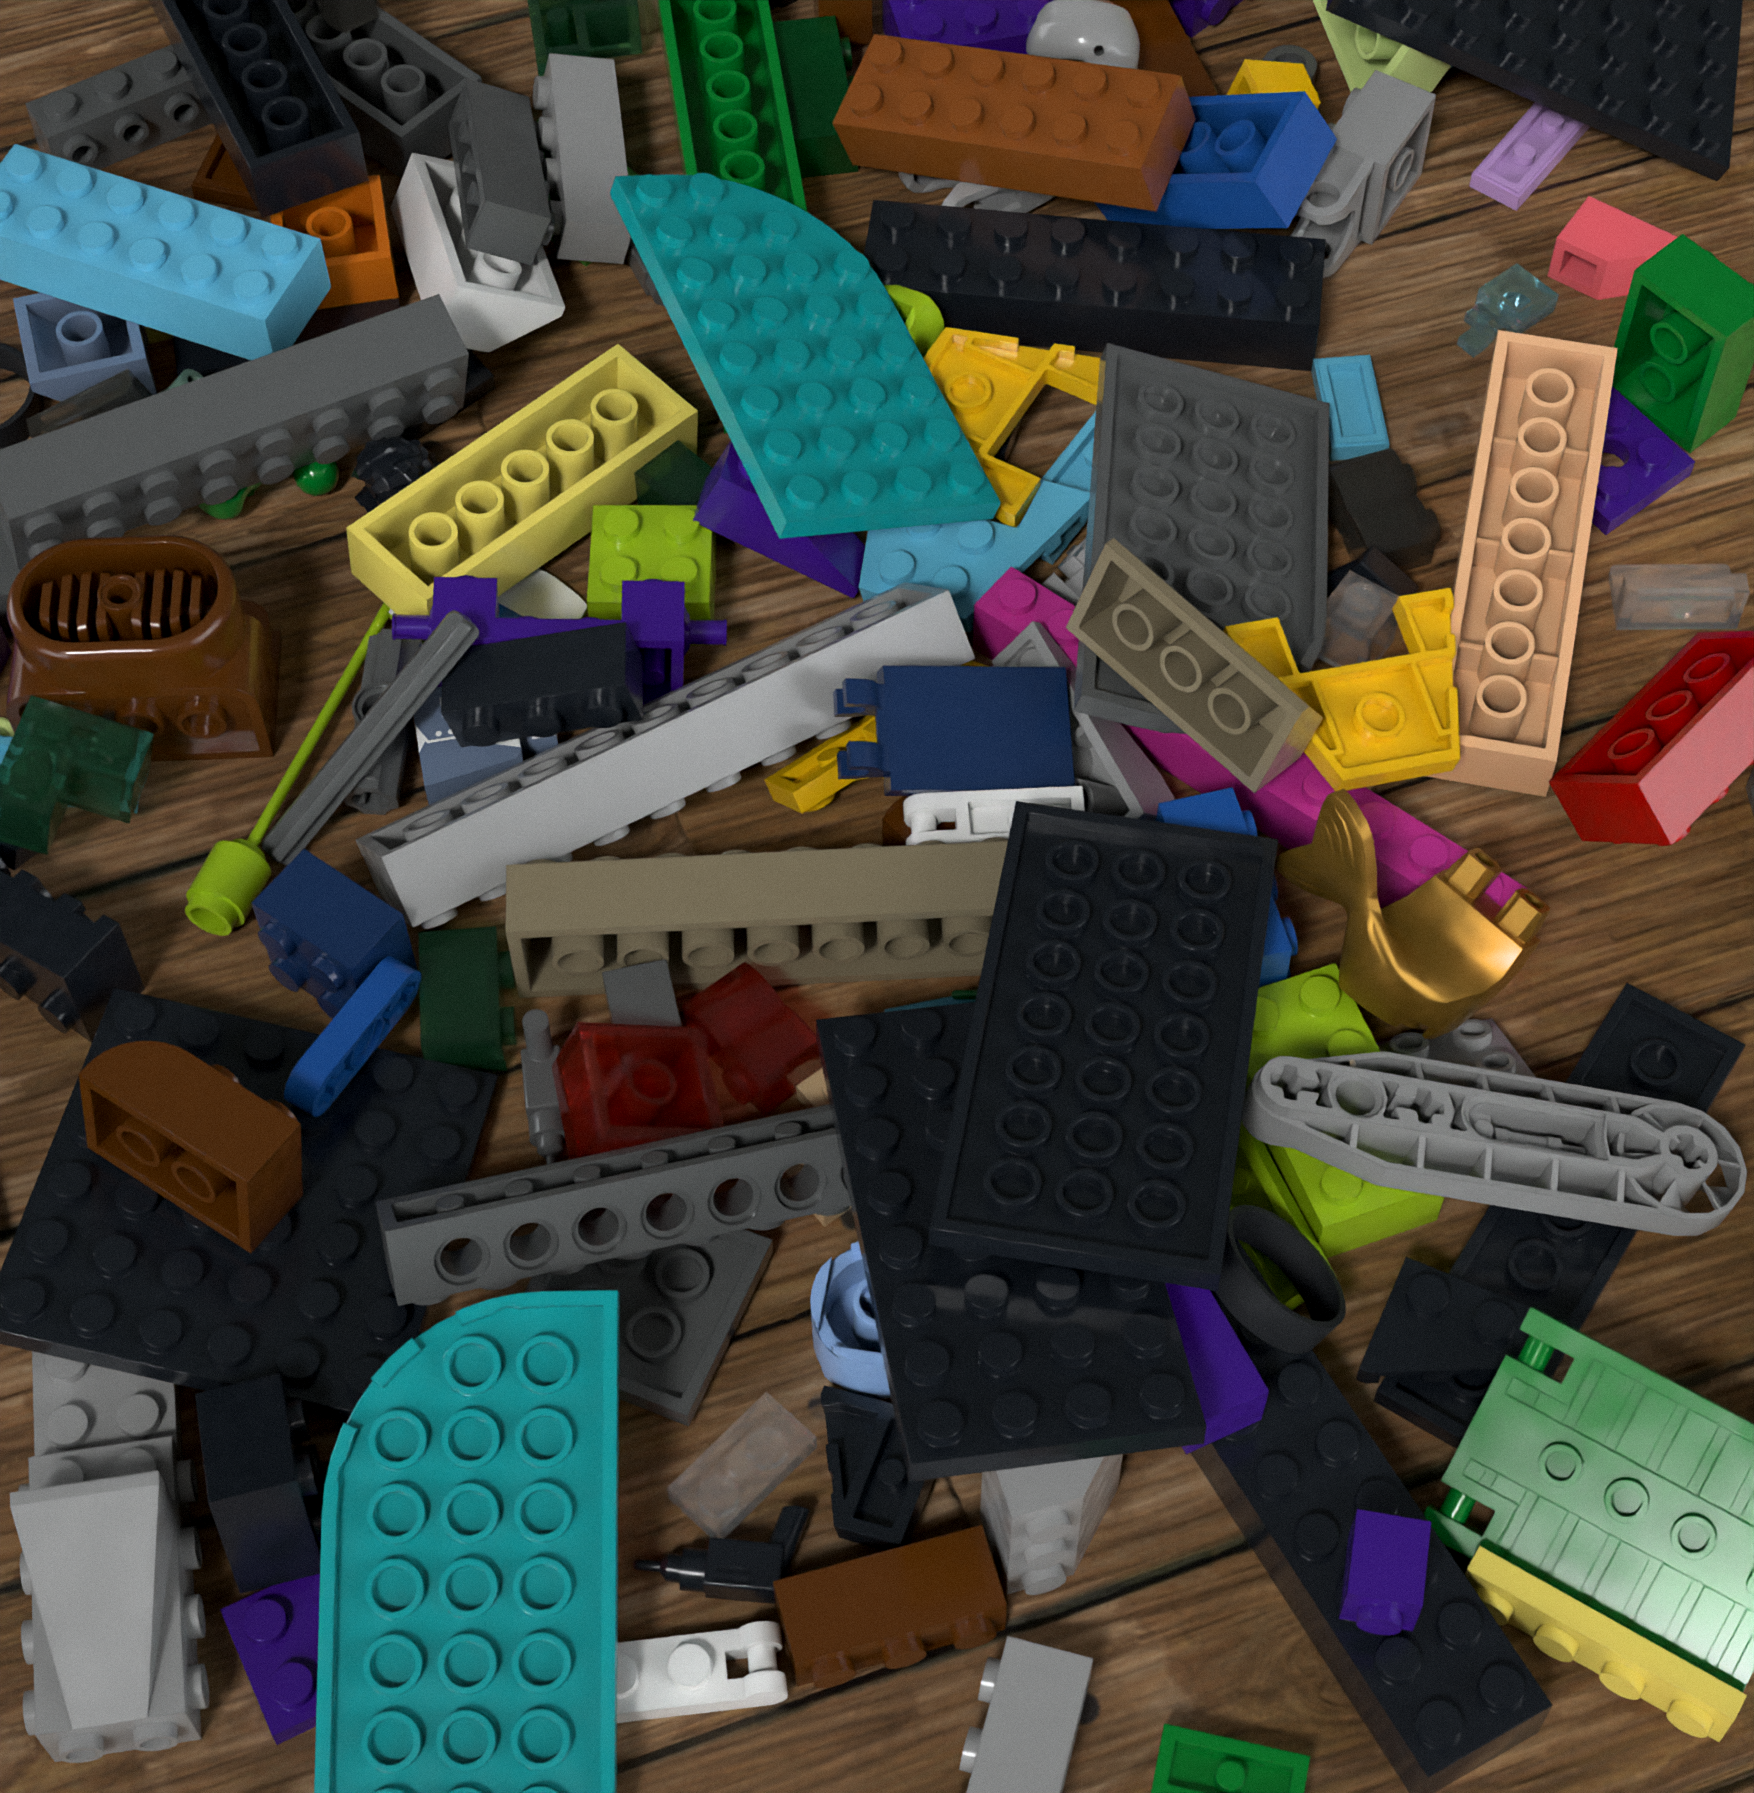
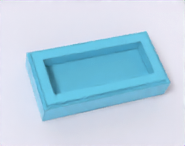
M1370 355L1313 359L1311 374L1316 398L1319 401L1329 403V460L1387 457L1390 443Z

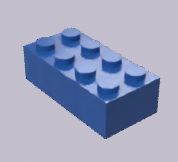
M1305 91L1189 97L1196 120L1157 211L1094 202L1106 219L1111 221L1202 229L1288 228L1337 138Z

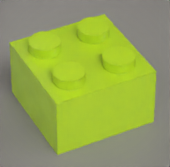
M593 505L587 589L589 617L601 620H622V580L644 581L647 579H659L662 581L685 582L684 606L690 615V620H714L717 556L716 534L714 531L701 526L699 521H693L697 505Z

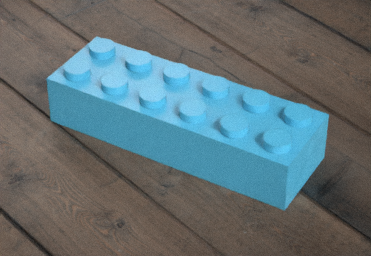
M14 144L0 163V280L248 360H254L292 346L331 289L320 238L18 144Z

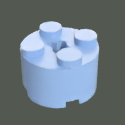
M859 1241L851 1244L850 1250L840 1254L834 1260L831 1257L823 1264L813 1282L810 1304L814 1351L824 1376L831 1383L862 1396L891 1398Z

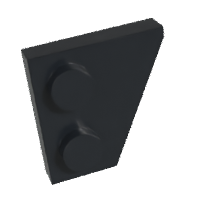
M824 1385L821 1392V1404L825 1413L828 1444H826L828 1471L832 1478L833 1492L831 1494L833 1522L838 1537L883 1551L909 1545L934 1479L908 1481L892 1403Z

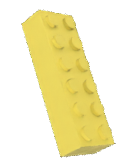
M617 344L346 527L351 573L396 614L430 615V610L433 606L434 577L468 575L477 578H497L499 597L591 532L593 505H629L697 457L698 410Z

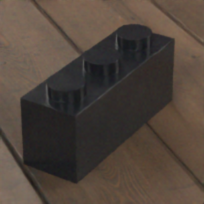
M626 622L470 646L442 680L441 714L461 747H486L500 741L533 736L545 738L554 736L559 732L592 727L611 728L619 723L643 720V657Z

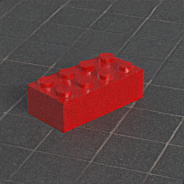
M1754 630L1698 632L1548 781L1582 841L1612 842L1613 844L1672 845L1687 836L1691 830V824L1710 805L1721 800L1728 793L1729 785L1748 766L1754 764Z

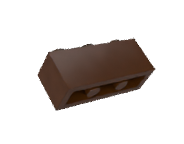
M982 1525L773 1581L775 1607L797 1687L812 1682L817 1688L838 1686L853 1679L856 1676V1670L884 1663L885 1667L889 1669L903 1668L921 1661L927 1655L926 1651L954 1644L955 1648L960 1650L979 1647L993 1640L996 1637V1632L1004 1630L1006 1625L1007 1603Z

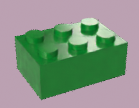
M1681 234L1634 271L1614 343V348L1618 349L1612 387L1688 453L1693 452L1737 415L1754 363V284L1748 282L1726 266L1711 252L1703 249L1687 236Z

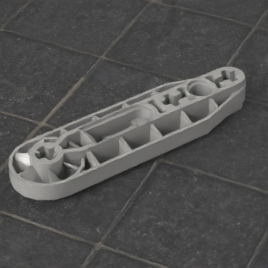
M1386 1051L1313 1059L1278 1056L1269 1060L1259 1069L1250 1082L1244 1096L1242 1122L1249 1134L1257 1140L1270 1145L1296 1149L1377 1186L1672 1236H1698L1718 1227L1745 1192L1746 1165L1740 1147L1726 1128L1705 1112L1673 1101ZM1717 1164L1722 1168L1727 1187L1708 1186L1705 1182L1717 1167ZM1700 1190L1707 1194L1715 1210L1709 1213H1690L1685 1206L1696 1192Z

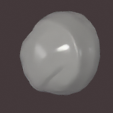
M1053 0L1047 3L1038 13L1027 37L1026 51L1028 55L1138 69L1140 41L1132 17L1123 7L1115 5L1108 0Z

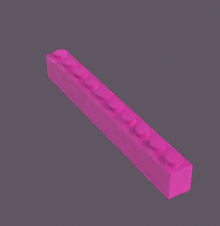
M1011 566L974 604L973 648L993 660L1032 621L1042 624L1077 668L1079 639L1066 628L1076 606ZM1120 723L1151 762L1201 794L1233 787L1241 811L1250 810L1254 817L1256 828L1270 838L1278 839V843L1290 850L1312 844L1322 804L1327 795L1335 791L1304 751L1299 759L1259 791L1253 793L1187 734L1161 733ZM1364 787L1347 791L1368 821L1374 839L1377 866V896L1380 908H1384L1408 896L1434 875L1450 868L1452 864L1468 852L1368 788ZM1501 872L1486 890L1485 894L1499 906L1503 907L1516 890L1522 887L1527 888Z

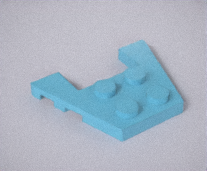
M1043 480L1018 527H1012L991 520H977L869 530L859 583L863 601L868 600L904 582L947 589L951 594L965 632L970 633L973 630L974 604L1011 566L1023 573L1039 556L1048 557L1062 544L1061 535L1076 520L1083 523L1088 518L1090 492Z

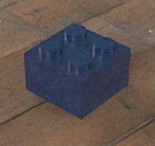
M305 849L252 902L260 928L258 937L265 945L271 964L268 966L271 974L287 989L298 992L302 988L315 997L322 1010L332 1019L375 967L387 956H392L417 970L404 915Z

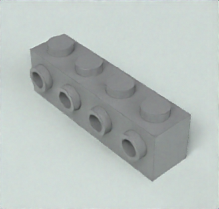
M549 53L544 76L536 75L534 80L533 108L542 110V116H540L537 126V143L539 150L546 151L542 171L544 180L550 184L549 193L551 200L548 201L550 212L555 213L553 235L555 237L557 259L623 264L631 236L610 196L615 176H628L614 59Z

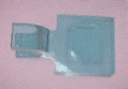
M1516 263L1479 288L1474 304L1475 307L1467 311L1464 317V321L1471 328L1459 336L1457 345L1474 358L1491 344L1498 330H1501L1503 327L1509 332L1523 333L1552 313L1559 294Z

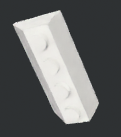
M412 153L391 205V211L420 299L423 300L439 294L465 347L483 352H491L561 317L565 310V305L543 246L540 245L532 266L466 248L454 162Z

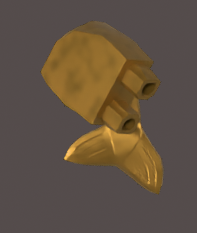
M1344 788L1328 794L1325 798L1318 816L1312 844L1287 850L1278 855L1275 860V869L1289 882L1313 895L1338 903L1345 908L1347 923L1339 967V988L1367 1011L1394 1027L1399 1026L1401 1023L1411 1028H1419L1421 1025L1428 1026L1429 1028L1422 1035L1424 1039H1435L1457 1029L1508 985L1541 940L1535 935L1540 930L1550 911V907L1544 901L1523 887L1516 890L1503 907L1486 895V890L1502 872V869L1494 859L1480 848L1468 851L1452 864L1450 868L1434 875L1408 896L1380 909L1377 896V866L1374 839L1368 821L1353 797Z

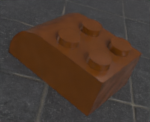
M134 1041L106 1050L95 1057L78 1073L87 1147L249 1253L255 1250L303 1196L301 1123L282 1103L272 1099L265 1101L244 1088L238 1078L227 1068L218 1064L210 1066L186 1050L172 1044L158 1041Z

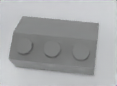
M1123 1454L982 1472L980 1519L1006 1595L1025 1590L1028 1595L1043 1594L1060 1587L1066 1582L1067 1576L1074 1575L1118 1490Z

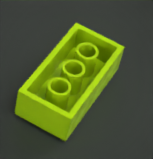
M1336 963L1259 988L1245 1092L1259 1069L1269 1060L1278 1056L1313 1059L1381 1052L1356 1002L1339 988V969ZM1264 1143L1326 1259L1437 1221L1444 1200L1442 1196L1377 1186L1296 1149Z

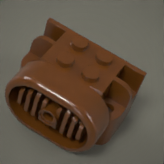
M177 535L80 538L59 543L42 551L32 558L18 573L11 585L7 599V618L14 636L6 714L16 737L143 750L142 762L274 757L282 646L281 632L271 631L268 613L261 605L254 601L240 599L232 570L224 558L213 548L198 540Z

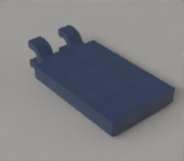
M883 665L877 671V683L869 679L845 678L842 682L843 689H835L833 692L834 717L875 716L877 743L849 741L846 744L847 751H839L837 753L838 779L883 777L885 796H911L918 793L1075 786L1066 667Z

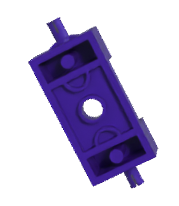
M464 575L458 577H434L433 606L430 610V615L393 613L392 639L427 640L440 622L452 610L466 615L479 628V636L471 646L626 622L643 657L644 705L683 686L684 656L689 650L690 644L726 646L727 619L690 620V615L684 606L685 582L662 581L659 579H647L644 581L622 580V620H601L594 617L581 619H540L533 616L499 618L497 578H477ZM442 681L436 688L442 687Z

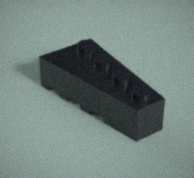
M0 858V988L16 1000H20L25 995L39 1005L37 1008L40 1014L58 1031L66 1034L70 1029H73L92 1043L113 989L118 988L140 994L145 990L120 924L104 914L94 923L84 914L86 908L83 903L66 893H63L55 901L52 895L44 888L39 878L23 869L12 878L9 868Z

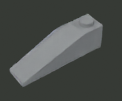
M1032 621L992 660L993 667H1066L1075 786L1083 787L1085 811L1156 821L1158 803L1175 800L1161 774L1120 723L1073 711L1077 668L1041 623Z

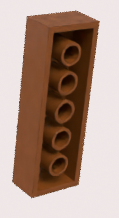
M874 34L833 120V126L852 165L1157 211L1196 118L1181 75Z

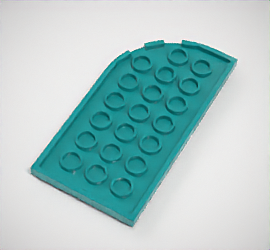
M697 173L695 175L648 174L615 176L610 196L779 539L994 518L1001 502L887 290L863 254L856 251L849 242L813 215L777 196L750 186L718 179L708 173Z
M618 1290L540 1291L516 1293L488 1299L456 1311L455 1315L437 1323L415 1339L411 1338L390 1356L371 1378L372 1382L357 1402L347 1423H343L331 1454L324 1484L321 1519L314 1793H617L620 1293Z

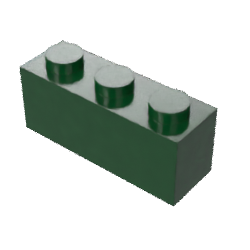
M835 15L772 22L801 178L858 172V166L852 165L833 126V120L854 76L846 75L847 70H852L849 37L839 38Z

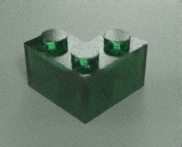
M527 0L538 76H544L549 53L593 58L643 53L637 0Z
M31 695L0 765V841L48 855L68 805L130 824L150 773L154 734Z

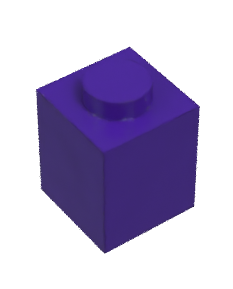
M1361 1509L1356 1510L1348 1535L1339 1619L1355 1621L1357 1627L1361 1630L1377 1635H1395L1400 1633L1401 1630H1414L1423 1607L1431 1521Z

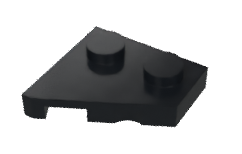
M1406 1257L1363 1357L1356 1380L1370 1384L1379 1383L1381 1376L1420 1375L1421 1382H1445L1458 1376L1471 1377L1476 1381L1493 1380L1506 1354L1509 1353L1518 1358L1528 1335L1519 1328L1530 1307Z

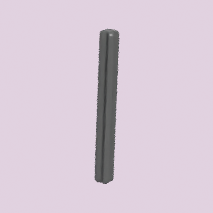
M456 610L450 611L265 836L261 846L273 860L287 866L308 845L477 639L480 630L470 618Z

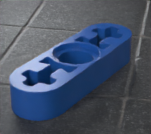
M392 956L384 958L297 1062L285 1086V1101L314 1117L322 1115L406 1013L418 992L421 983V972Z

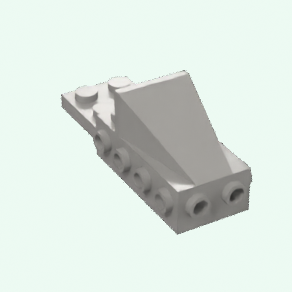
M32 1351L35 1456L28 1457L29 1483L20 1484L17 1492L10 1493V1508L23 1551L20 1554L22 1588L25 1595H32V1619L24 1620L21 1626L24 1659L28 1665L33 1664L34 1690H27L23 1695V1717L26 1731L29 1736L35 1735L55 1762L63 1761L68 1763L89 1762L97 1760L105 1754L130 1750L160 1751L172 1748L178 1743L201 1740L200 1709L209 1707V1685L205 1665L203 1663L198 1664L197 1639L205 1637L206 1623L203 1601L200 1594H194L193 1570L201 1569L202 1567L201 1541L197 1526H191L190 1502L198 1501L199 1491L194 1460H184L182 1456L179 1385Z

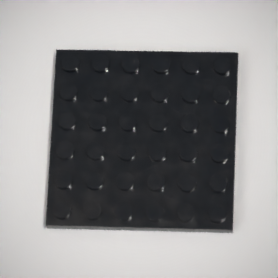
M114 988L82 1069L106 1050L134 1041H158L172 1044L186 1050L210 1066L218 1064L227 1068L238 1078L244 1088L265 1101L272 1099L282 1103L301 1123L303 1196L255 1250L249 1253L87 1147L78 1076L0 1270V1344L204 1391L280 1373L289 1401L302 1398L306 1414L347 1423L357 1402L372 1382L371 1378L407 1341L411 1338L415 1339L422 1334L431 1306L413 1303L398 1306L388 1275L375 1201L469 1181L496 1095L498 1075L377 1048L331 1106L322 1115L314 1117L285 1101L284 1090L295 1065L320 1034ZM450 1242L443 1248V1250L448 1251Z

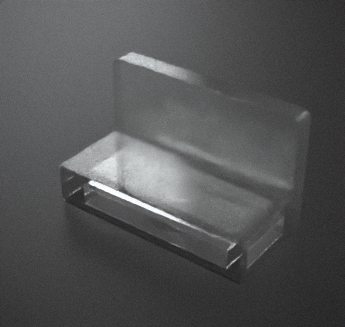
M1726 564L1613 565L1608 575L1616 630L1737 629L1750 594L1747 574L1731 573L1730 567Z

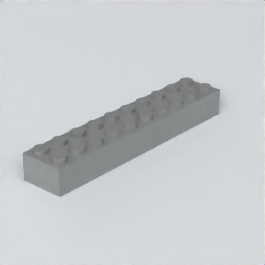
M904 582L644 704L643 720L619 723L611 728H592L366 834L355 841L382 900L404 915L405 922L411 927L421 924L423 929L433 928L453 919L458 914L456 907L479 896L481 901H488L506 894V865L526 864L537 859L570 862L573 859L572 851L591 842H594L595 846H602L617 841L630 832L628 824L647 815H650L651 819L671 815L686 805L685 797L703 788H706L707 792H715L737 783L742 778L740 771L761 761L763 766H767L788 759L797 752L795 744L814 735L817 739H826L844 732L851 727L849 719L852 717H834L833 692L835 689H843L842 682L845 678L869 679L877 683V671L883 665L960 666L975 659L949 590Z

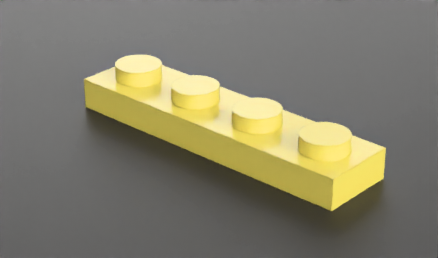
M1479 1546L1464 1574L1498 1625H1506L1508 1623L1533 1637L1535 1645L1542 1652L1562 1662H1572L1574 1660L1599 1674L1600 1681L1617 1695L1631 1700L1641 1698L1667 1713V1719L1676 1728L1691 1736L1698 1738L1709 1736L1720 1742L1735 1721L1747 1697L1743 1692Z

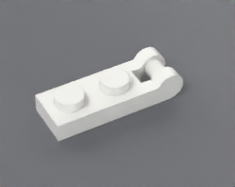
M1066 786L914 794L906 798L903 803L904 822L911 828V835L906 839V846L917 845L929 840H937L949 844L981 842L993 837L1008 839L1016 801L1085 811L1083 787ZM941 822H955L956 829L937 830V825Z
M757 1621L745 1624L738 1629L618 1642L617 1723L767 1706L783 1702L788 1697L786 1675L784 1672L778 1671L776 1653L783 1648L781 1626L773 1621ZM748 1658L749 1674L744 1678L728 1679L726 1661Z

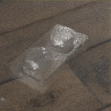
M765 1392L667 1487L668 1498L710 1537L725 1538L817 1448V1437L771 1395Z

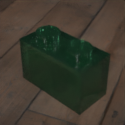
M497 927L418 932L419 971L421 972V982L419 983L420 1041L424 1060H434L482 1072L507 1071L506 1046L518 1044L515 1006L505 1007L504 989H515L516 981L510 951H501Z

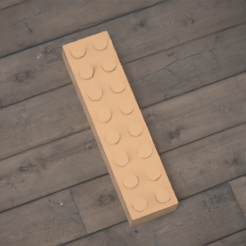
M1498 330L1488 375L1452 591L1454 609L1450 614L1451 634L1455 635L1456 655L1452 660L1453 687L1458 690L1460 760L1453 771L1428 775L1426 777L1543 797L1547 795L1550 785L1548 781L1552 778L1558 756L1618 348Z

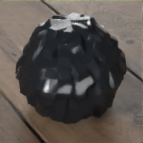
M383 437L380 440L367 441L365 448L357 456V464L351 474V478L355 477L358 480L364 481L366 486L354 498L369 513L441 463L438 462L434 452H428L422 447L421 442L416 439L408 441L402 437H390L388 439Z

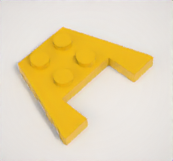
M945 327L923 359L1001 502L995 517L1005 525L1017 527L1041 486V478L1001 461L994 456L1044 385L1048 384L1096 405L1100 358L1075 354V346L1054 343L1050 350L1019 346V338Z
M1451 588L1398 597L1392 611L1409 654L1305 673L1298 671L1278 617L1225 626L1223 632L1323 717L1304 752L1335 792L1343 788L1348 791L1453 771L1459 762L1458 690L1453 687L1452 660L1456 655L1455 635L1451 634L1450 614L1454 609V597Z

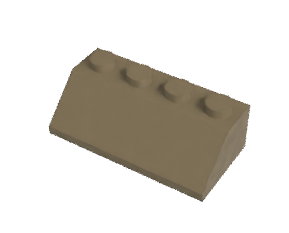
M1115 538L1105 544L1066 628L1253 793H1256L1300 758L1323 717Z

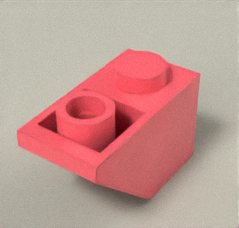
M1588 196L1556 238L1547 276L1596 300L1627 296L1635 269L1675 240L1677 236Z

